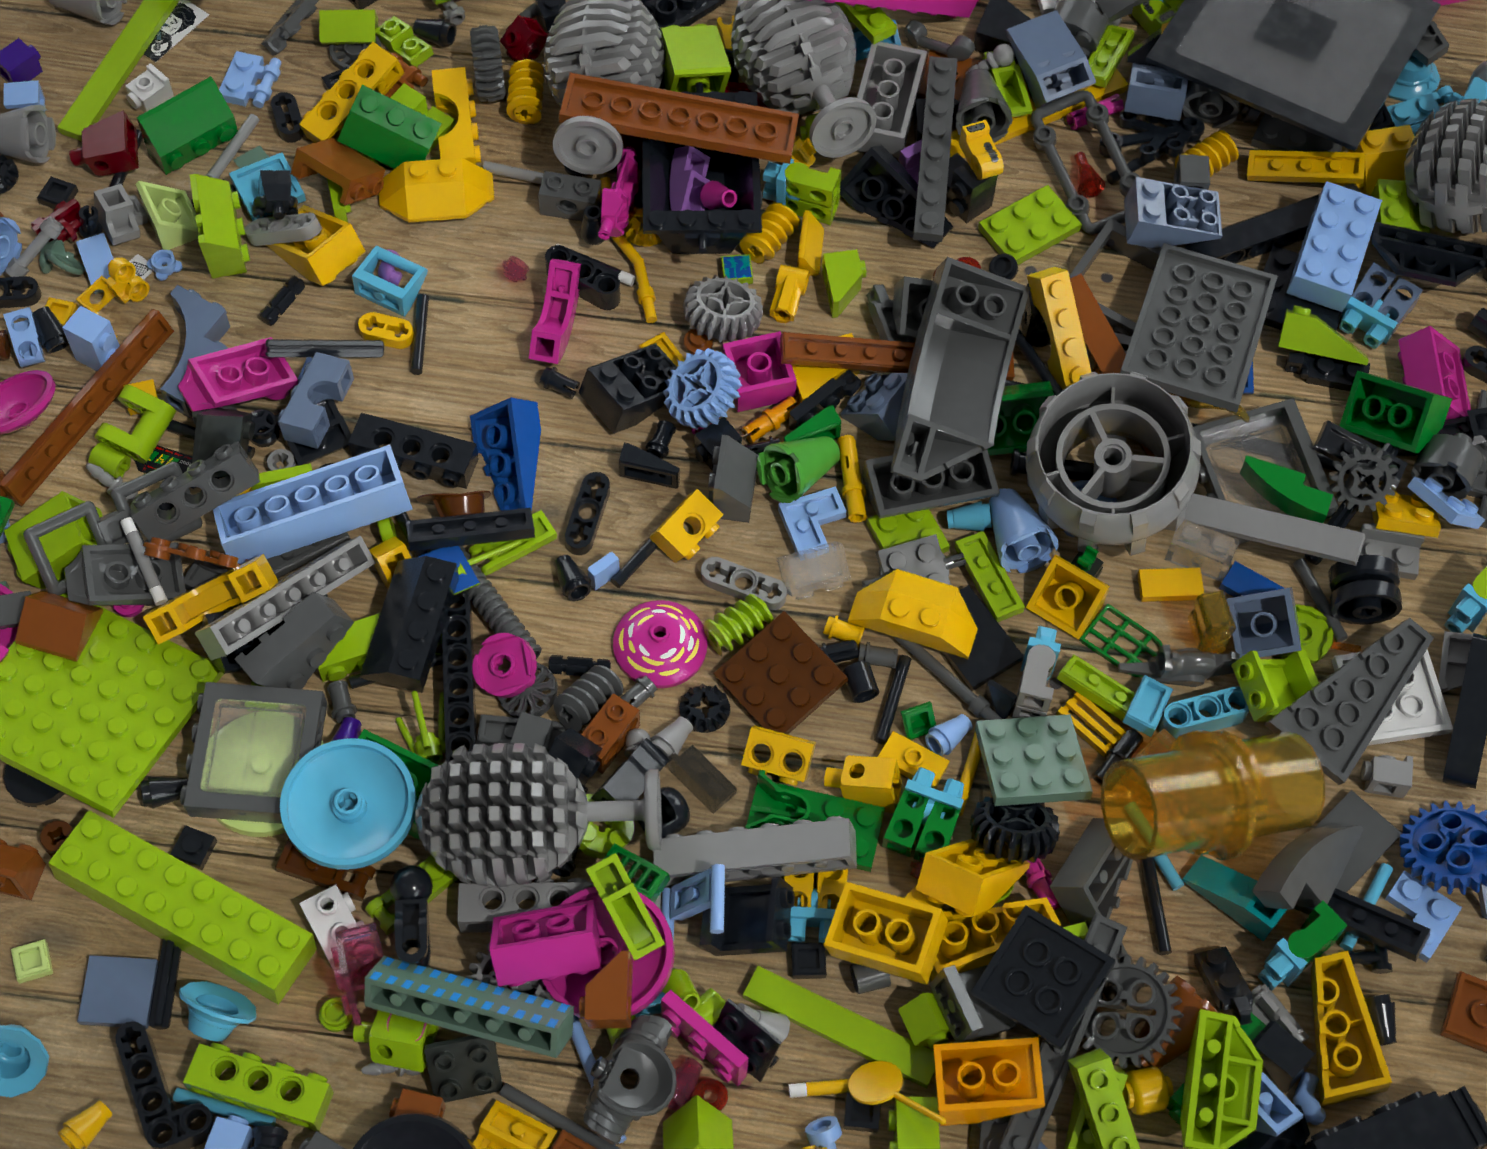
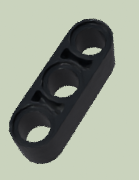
M555 245L547 250L545 253L547 276L549 262L552 258L581 264L578 289H580L579 297L603 310H612L619 306L621 298L620 280L614 273L565 246Z

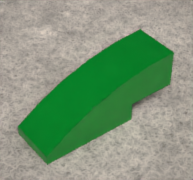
M1246 455L1240 475L1264 499L1290 516L1324 523L1333 494L1303 485L1306 477L1304 473Z

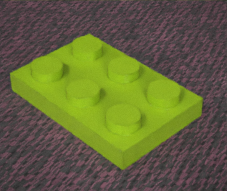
M1046 185L980 221L978 230L998 254L1013 256L1019 265L1079 232L1082 224L1049 185Z

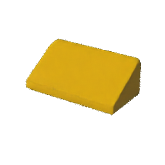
M805 210L802 219L797 268L809 270L810 276H818L824 228L809 210Z

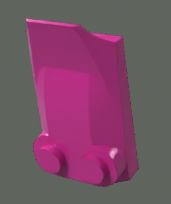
M272 337L188 359L187 369L178 385V389L191 411L194 412L261 397L282 400L289 395L291 389L298 385V378L284 357L266 356L265 342L268 339H272Z

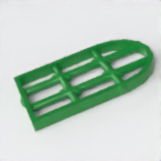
M1107 604L1097 618L1092 621L1079 642L1116 667H1118L1120 662L1107 654L1110 648H1114L1129 658L1126 663H1142L1137 658L1141 651H1146L1153 657L1157 656L1155 651L1146 646L1150 640H1153L1159 649L1163 645L1152 632L1110 604ZM1108 610L1125 622L1121 626H1116L1103 617V615ZM1099 620L1116 631L1112 638H1107L1093 629ZM1128 625H1131L1147 637L1143 641H1139L1124 630ZM1089 633L1107 643L1103 650L1085 639ZM1119 636H1124L1139 647L1134 653H1129L1114 642ZM1127 673L1133 677L1143 678V675Z

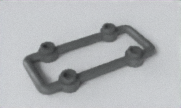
M1081 90L1037 108L1031 115V123L1035 130L1033 135L1034 145L1037 149L1045 151L1068 199L1066 207L1081 222L1083 231L1094 235L1100 233L1110 218L1120 224L1125 223V210L1091 223L1088 216L1090 211L1089 201L1086 197L1078 195L1055 147L1057 141L1056 133L1053 128L1044 124L1042 118L1083 101L1087 107L1086 122L1089 127L1098 130L1121 177L1119 186L1120 192L1124 197H1126L1134 179L1140 176L1130 171L1107 124L1109 121L1108 109L1104 105L1097 103L1092 93Z

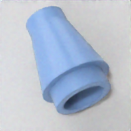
M960 714L956 718L931 727L925 736L927 747L930 751L940 756L949 755L963 737L972 730V723L966 715Z

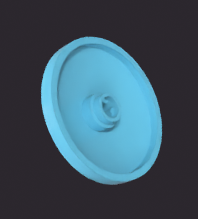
M356 738L331 741L307 753L290 771L280 798L281 820L295 848L314 863L342 870L366 867L391 854L409 833L417 806L414 783L403 761L390 749L381 744Z

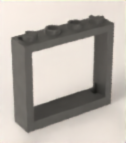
M1110 218L1069 277L1072 278L1080 273L1084 276L1104 246L1154 271L1162 247L1149 248L1127 244L1126 226ZM1098 303L1113 331L1132 337L1136 323Z

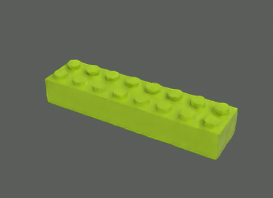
M88 810L48 862L56 880L166 941H172L182 951L278 1005L317 950L314 936L309 931L91 810Z

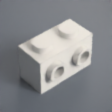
M334 885L299 903L332 970L369 952L365 940L371 938L362 920L356 922L351 912L355 911L356 908L348 892L341 895L337 885Z

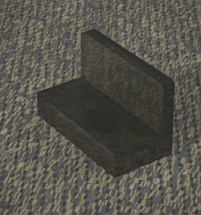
M694 745L690 746L680 756L675 752L669 756V771L713 814L737 794V788Z

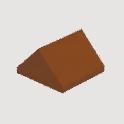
M46 591L28 595L25 597L15 642L22 646L77 662L103 614V608L68 601L66 597Z

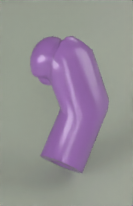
M390 249L388 250V251H390V252H392V253H394V254H396V255H399V254H398L396 251H394V250H390ZM381 261L378 268L379 277L398 286L403 276L402 273L395 271V266Z

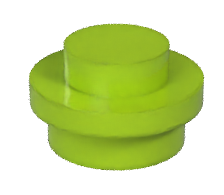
M341 997L327 1000L319 1011L321 1024L325 1029L332 1032L345 1030L350 1026L354 1018L352 1005Z

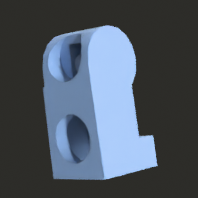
M30 307L3 314L21 368L45 362V356ZM19 318H26V319H28V320H24V321H21V322L14 323V321L17 320V319H19Z

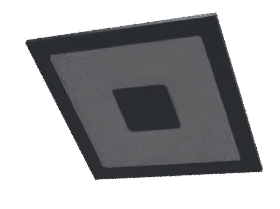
M1184 0L1147 55L1145 61L1356 151L1441 4L1433 0Z

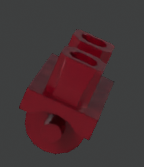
M74 198L69 202L62 201L57 204L54 212L49 215L63 225L64 228L57 237V239L63 242L67 239L70 242L78 239L76 233L81 226L79 217L81 207ZM49 216L46 218L38 217L31 222V229L36 236L41 232L39 226Z

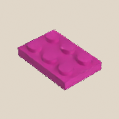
M670 989L661 999L662 1018L672 1025L671 1035L675 1038L680 1035L689 1043L687 1047L699 1060L706 1058L715 1066L713 1071L721 1080L729 1083L731 1080L738 1087L747 1077L748 1057Z

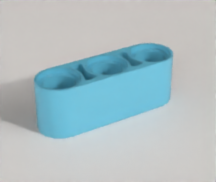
M1239 686L1230 687L1168 704L1159 721L1158 728L1164 738L1171 741L1181 740L1238 725L1246 718L1249 708ZM1229 703H1236L1241 709H1234ZM1199 710L1209 712L1212 717L1203 716ZM1169 718L1178 719L1182 725L1173 724Z

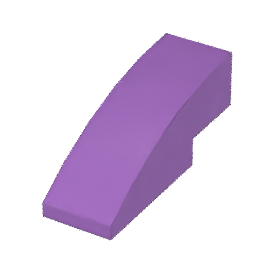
M684 146L674 150L670 174L671 211H705L706 207L700 200V191L706 183L710 182L706 178L710 157L693 146Z

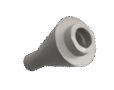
M743 1003L738 1004L742 1010L779 1041L783 1042L787 1038L790 1021L786 1015L754 1010Z

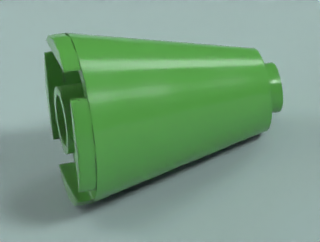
M828 436L770 444L757 457L759 480L762 485L767 484L772 492L769 495L773 499L781 503H791L799 499L839 462L840 448Z

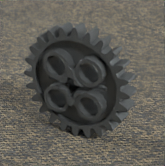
M1126 954L1123 964L1115 957L1116 963L1108 974L1082 1038H1088L1083 1045L1085 1050L1089 1051L1095 1047L1096 1049L1100 1048L1111 1057L1113 1065L1117 1058H1119L1120 1067L1123 1069L1127 1068L1129 1059L1132 1060L1137 1068H1141V1057H1145L1150 1063H1154L1152 1052L1155 1050L1165 1055L1166 1052L1162 1044L1164 1042L1175 1044V1041L1169 1035L1170 1031H1181V1028L1173 1023L1174 1019L1184 1017L1182 1012L1174 1010V1006L1181 1004L1182 999L1175 996L1171 997V994L1178 987L1174 983L1165 985L1170 976L1166 972L1157 975L1159 966L1156 963H1152L1146 969L1145 958L1140 956L1136 964H1134L1133 958ZM1109 985H1116L1118 992L1115 999L1104 1001L1103 991ZM1143 987H1150L1152 989L1150 1000L1146 1003H1138V991ZM1126 1005L1136 1011L1156 1010L1157 1013L1155 1016L1127 1013L1125 1019V1017L1117 1012L1097 1013L1096 1009L1098 1007L1124 1010ZM1113 1019L1116 1024L1115 1031L1109 1036H1103L1101 1033L1102 1024L1106 1020ZM1143 1021L1149 1022V1034L1144 1038H1137L1135 1035L1136 1026Z

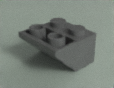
M722 435L721 445L714 447L712 461L714 465L713 473L710 472L708 500L724 514L720 519L749 523L757 475L758 455L728 435Z

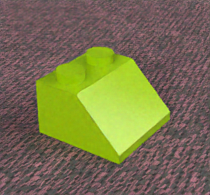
M1378 179L1371 194L1372 197L1382 200L1375 222L1430 233L1429 227L1420 224L1419 205L1416 208L1407 196L1405 181Z

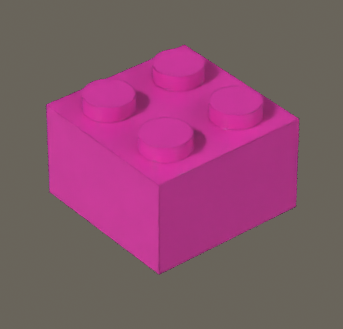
M781 331L723 344L722 353L735 363L736 369L741 374L739 380L743 386L736 390L739 392L740 397L734 399L737 412L781 403L789 396L795 399L797 380L792 365L781 364Z

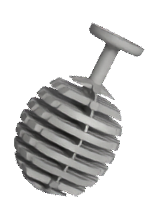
M569 0L561 7L559 15L553 22L554 25L550 28L544 50V72L549 89H552L551 93L560 107L570 73L660 89L665 72L664 66L662 67V65H665L663 40H660L662 36L657 22L649 10L642 4L641 0ZM576 116L559 125L553 138V150L558 160L569 169L583 174H601L612 170L620 162L623 153V141L619 132L605 120L593 116Z
M739 0L732 27V54L738 73L751 92H757V99L770 109L798 113L799 115L811 110L813 112L821 110L811 124L810 140L815 150L822 156L838 158L860 149L872 136L876 128L877 119L873 108L865 100L856 97L843 98L849 95L852 85V77L855 71L854 64H856V49L852 28L841 8L835 2L827 3L823 0Z
M1487 61L1475 68L1470 77L1469 84L1475 77H1479L1487 82ZM1464 99L1459 102V105L1458 101L1446 103L1436 112L1435 119L1433 110L1417 130L1404 161L1407 196L1416 208L1419 205L1421 225L1429 228L1437 226L1441 228V231L1452 233L1460 230L1462 234H1476V232L1480 231L1481 226L1482 233L1487 232V99L1480 101V103L1478 99Z
M498 743L490 746L474 744L473 750L469 752L464 745L455 749L452 754V761L449 763L445 761L441 766L432 767L431 781L429 784L425 783L415 810L416 826L425 850H429L436 859V863L445 871L448 869L461 882L471 885V881L483 886L508 887L514 884H531L535 878H538L541 883L551 879L553 869L556 867L561 868L567 861H572V853L577 845L580 847L589 822L641 820L645 822L647 847L650 850L656 851L661 850L662 844L659 769H650L645 773L644 798L642 800L588 802L579 779L577 781L569 770L568 765L558 757L556 760L550 756L544 746L536 743L534 749L528 747L525 743H514V745Z

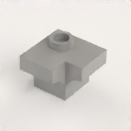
M122 184L94 191V207L98 210V220L112 245L140 238L138 226L148 223V215L136 195L128 196Z

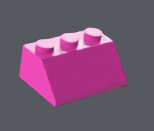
M1431 326L1398 339L1400 346L1398 358L1403 366L1405 375L1402 379L1403 384L1452 398L1445 420L1466 417L1467 410H1471L1460 348Z
M594 900L493 917L490 954L498 987L504 985L515 987L527 981L538 979L549 981L561 975L573 973L583 975L591 973L595 969H601V946Z

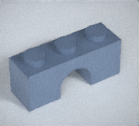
M316 352L311 362L306 364L299 385L293 388L291 399L286 409H282L279 414L278 425L281 428L284 440L318 449L330 423L325 407L316 404L326 399L341 402L344 400L354 380L349 360Z

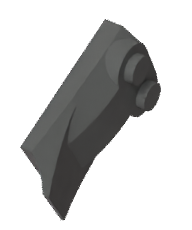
M178 542L170 543V547L178 549ZM129 544L82 545L81 551L74 561L65 567L68 601L87 605L153 604L157 607ZM171 553L170 561L149 556L168 601L185 593L181 556Z

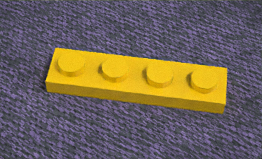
M1249 150L1247 181L1326 183L1328 181L1331 183L1364 184L1366 153Z

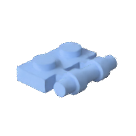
M236 51L219 89L225 101L246 107L249 98L254 99L253 105L262 108L265 101H268L271 97V87L273 82H276L280 76L282 62L278 58H271L270 63L264 66L262 56ZM261 79V83L255 86L257 80Z

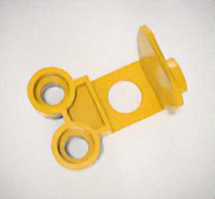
M114 258L108 265L110 277L108 279L104 276L99 277L76 300L82 307L98 314L115 296L124 304L130 299L134 302L142 301L148 295L150 287L144 279L135 275L136 268L126 258ZM98 289L103 290L104 296L102 300L96 304L90 303L91 294Z

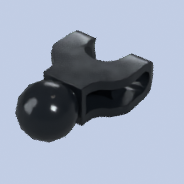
M414 865L400 868L395 872L390 882L391 896L395 900V950L401 962L428 968L431 962L427 900L432 894L433 883L431 876L426 870ZM411 948H419L414 954L407 953Z

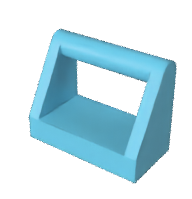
M375 246L352 275L355 294L405 317L412 308L426 278L428 269L386 249ZM380 259L412 274L413 277L404 288H401L373 275V272Z

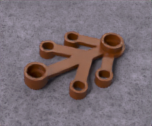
M152 537L151 542H143V546L146 547L144 555L170 561L171 553L235 569L237 566L242 565L238 563V557L210 550L209 556H207V550L184 543H179L177 549L170 547L171 541Z

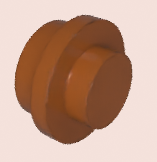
M691 329L684 337V346L690 354L694 355L697 349L703 351L707 348L712 349L713 338L708 340L707 335H698L697 329Z

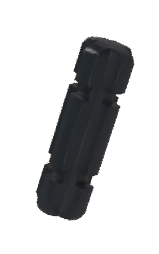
M297 276L290 277L285 283L287 287L283 286L269 302L270 306H266L260 312L261 320L269 326L275 324L279 319L278 314L282 315L296 299L295 295H299L304 290L305 285L302 279Z
M551 655L548 669L552 674H562L563 671L566 672V675L582 676L594 665H602L611 669V662L608 659L593 661V658L568 656L567 659H563L562 655Z

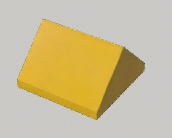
M1054 555L1026 608L1080 640L1103 607L1110 586L1060 556Z

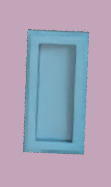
M1144 675L1122 723L1151 737L1156 730L1173 689Z

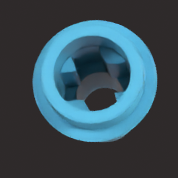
M982 501L953 510H947L948 529L984 531V528H992L990 503L982 504Z

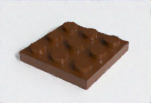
M785 611L778 615L713 673L761 727L785 734L792 732L848 681V677Z

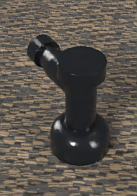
M1373 943L1374 951L1356 953L1348 951L1353 965L1355 963L1371 965L1372 972L1377 974H1386L1393 971L1392 964L1388 963V950Z

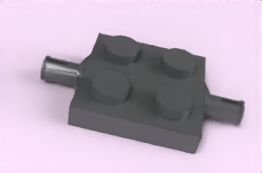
M936 534L875 552L879 564V577L862 581V586H868L896 569L951 585L949 569L965 566V559L953 562L965 556L961 552L960 554L945 558L940 549Z

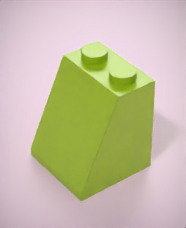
M697 24L690 27L671 25L661 28L662 38L660 40H663L665 65H662L665 68L663 76L665 90L695 93V84L700 82L703 83L704 93L711 91L725 92L731 68L717 25Z
M62 491L4 530L8 541V551L14 557L17 565L16 573L23 583L30 584L39 589L46 588L23 536L24 531L85 501ZM96 507L99 517H103L101 510ZM85 516L39 537L58 582L65 579V567L74 561L81 551L82 545H97Z

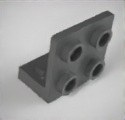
M952 965L943 968L929 984L956 1043L974 1042L1011 1030L1017 1024L971 994L972 989L988 965L958 973L956 966Z

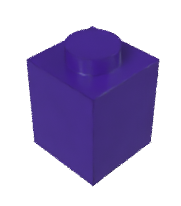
M16 39L0 50V76L8 83L32 80L43 72L39 62L41 59L39 52L31 44L27 46L21 39Z

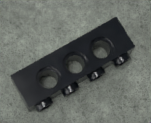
M362 412L348 442L352 457L381 448L379 446L382 444H389L399 471L412 474L421 480L431 479L439 481L451 488L461 487L467 489L479 460L476 443ZM413 451L418 452L415 455H408V453ZM441 459L447 460L443 463H437V461Z

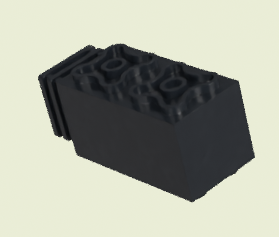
M1465 1086L1438 1096L1436 1091L1424 1096L1421 1091H1417L1398 1101L1372 1111L1373 1115L1364 1120L1361 1116H1357L1340 1125L1320 1131L1311 1137V1141L1301 1146L1302 1149H1485L1487 1147V1122Z

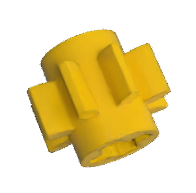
M796 136L791 159H794V163L799 162L810 167L816 160L813 155L816 153L815 148L809 137L803 141L799 136Z

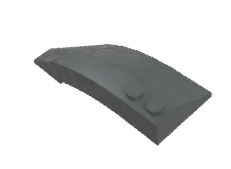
M947 257L937 267L906 378L897 422L891 473L920 483L995 445L994 439L1003 390L1030 287Z

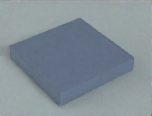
M89 955L77 1022L80 1025L120 1027L127 1022L133 1021L140 1023L145 1029H148L159 961L157 959Z

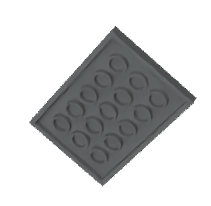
M1163 243L1120 373L1130 374L1133 371L1147 375V380L1160 386L1166 392L1237 413L1278 275Z

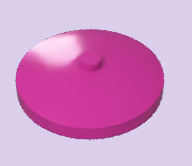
M595 886L571 895L558 906L594 900L601 946V969H595L591 973L583 975L577 973L561 975L549 981L542 979L551 997L556 1002L574 1006V1015L579 1018L580 997L585 996L586 985L621 951H629ZM639 892L638 894L665 945L635 961L633 959L631 1016L648 1007L660 995L670 978L675 955L673 936L665 916L648 897Z

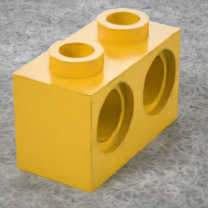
M754 725L750 729L741 765L748 767L747 772L758 776L760 770H765V775H767V772L780 776V782L797 786L798 781L805 782L807 780L816 742ZM757 744H765L769 747L771 751L769 760L761 761L756 758L754 749ZM791 752L799 754L802 758L801 768L796 770L789 768L785 762L786 755Z

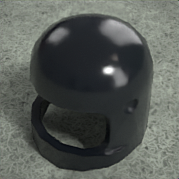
M662 787V838H665L668 834H676L686 827L690 820V809L685 798L678 790L672 787ZM638 820L640 826L645 832V822Z

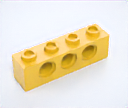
M374 42L366 49H363L349 69L342 72L339 80L333 87L327 90L316 106L304 115L299 125L306 137L314 143L329 138L338 140L361 86L364 85L386 95L405 73L399 60Z

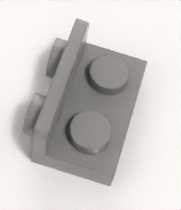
M1375 523L1362 525L1359 532L1365 533L1366 538L1360 555H1380L1390 558L1397 563L1400 578L1415 580L1419 573L1420 547L1424 542L1425 536L1376 529Z

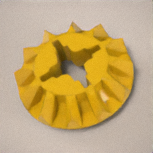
M634 207L633 211L629 214V224L623 230L626 238L638 246L647 247L660 243L662 240L657 234H643V228L641 230L643 208L637 209Z

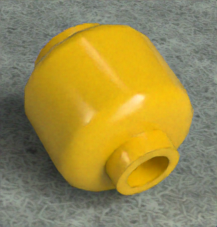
M1152 1066L1130 1070L1126 1073L1128 1077L1122 1094L1127 1109H1130L1136 1115H1145L1166 1109L1169 1104V1097L1174 1093L1173 1084L1169 1076H1164L1159 1068Z

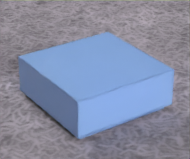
M609 552L588 567V577L591 580L590 585L595 591L610 581L620 570L619 558L613 552Z

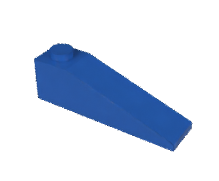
M510 397L470 416L473 443L477 444L478 453L482 454L486 463L483 467L486 476H490L495 485L493 493L500 511L531 508L532 511L541 437L538 403Z

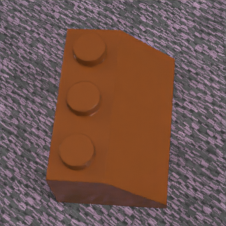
M0 839V893L32 901L46 865L36 848L25 844H20L18 847L9 846Z

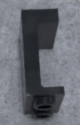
M773 877L771 884L740 887H727L725 885L724 932L721 934L711 933V908L703 911L699 945L714 956L787 952L788 939L791 937V907H793L795 902L793 887L780 877Z

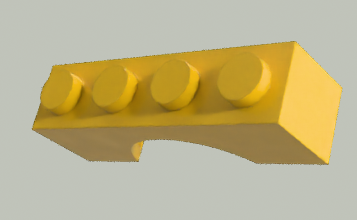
M465 67L431 70L436 108L450 114L457 120V124L450 132L438 138L440 159L463 158L474 164L482 163L480 145L474 146V140H479L477 123L471 122V118L476 117L475 100L469 101V95H474L472 78H466Z
M1051 267L1027 275L1033 304L1040 311L1050 336L1051 355L1047 360L1048 368L1064 390L1066 387L1078 382L1081 375L1091 373V368L1068 270Z
M262 554L237 566L236 569L233 568L151 609L143 618L159 645L202 622L205 615L221 612L234 605L244 603L271 590L279 581L265 555Z

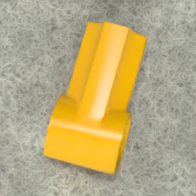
M780 265L775 284L776 291L769 315L777 322L786 324L787 322L794 321L800 298L805 295L810 275L809 270Z

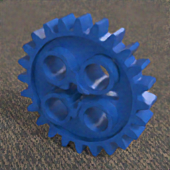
M1444 801L1443 808L1441 809L1432 803L1430 812L1420 808L1418 817L1409 816V824L1403 825L1399 846L1400 857L1404 858L1403 866L1404 868H1411L1412 877L1422 875L1421 884L1424 886L1429 882H1433L1434 891H1438L1441 886H1446L1447 893L1450 895L1454 888H1459L1462 895H1466L1467 887H1471L1476 893L1480 891V883L1487 887V810L1478 814L1475 813L1474 804L1466 810L1463 809L1461 801H1458L1455 808H1451L1450 804Z

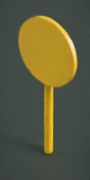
M887 1061L866 1063L856 1069L849 1079V1092L857 1102L876 1105L895 1098L942 1125L946 1123L944 1117L899 1093L903 1085V1076L901 1070L893 1063Z

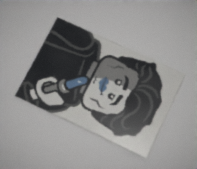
M180 0L144 55L157 62L209 14L188 0Z

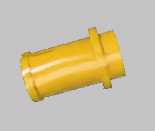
M838 615L835 618L829 616L823 634L828 635L830 640L832 637L845 642L854 640L859 647L865 627L840 620Z

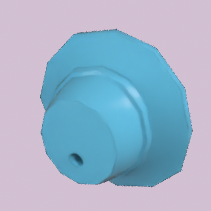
M1412 55L1388 96L1391 99L1407 101L1436 92L1441 79L1436 65L1431 63L1426 66Z
M202 981L190 982L179 990L180 999L188 1005V1028L192 1033L203 1039L222 1042L227 1039L239 1024H249L256 1020V1006L245 995L228 987Z
M0 1025V1096L12 1098L31 1091L47 1073L49 1054L41 1040L21 1025Z

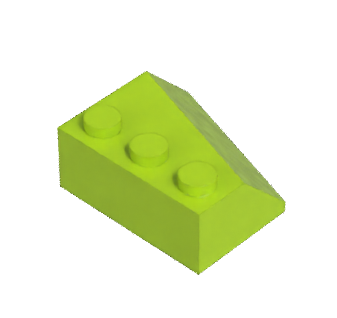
M190 174L194 208L196 213H198V215H195L199 232L198 242L212 279L247 273L245 262L250 261L247 244L242 245L241 235L246 234L243 218H237L236 209L241 208L238 191L232 192L229 181L199 174Z

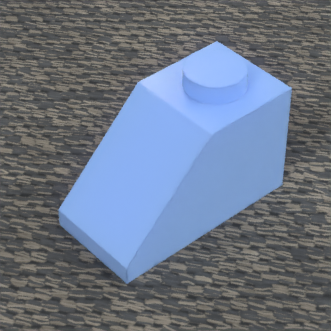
M1262 1072L1256 1131L1276 1137L1301 1120L1303 1114Z

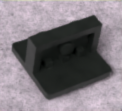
M471 1035L424 1046L433 1096L443 1098L444 1102H450L501 1091L503 1083L495 1041Z

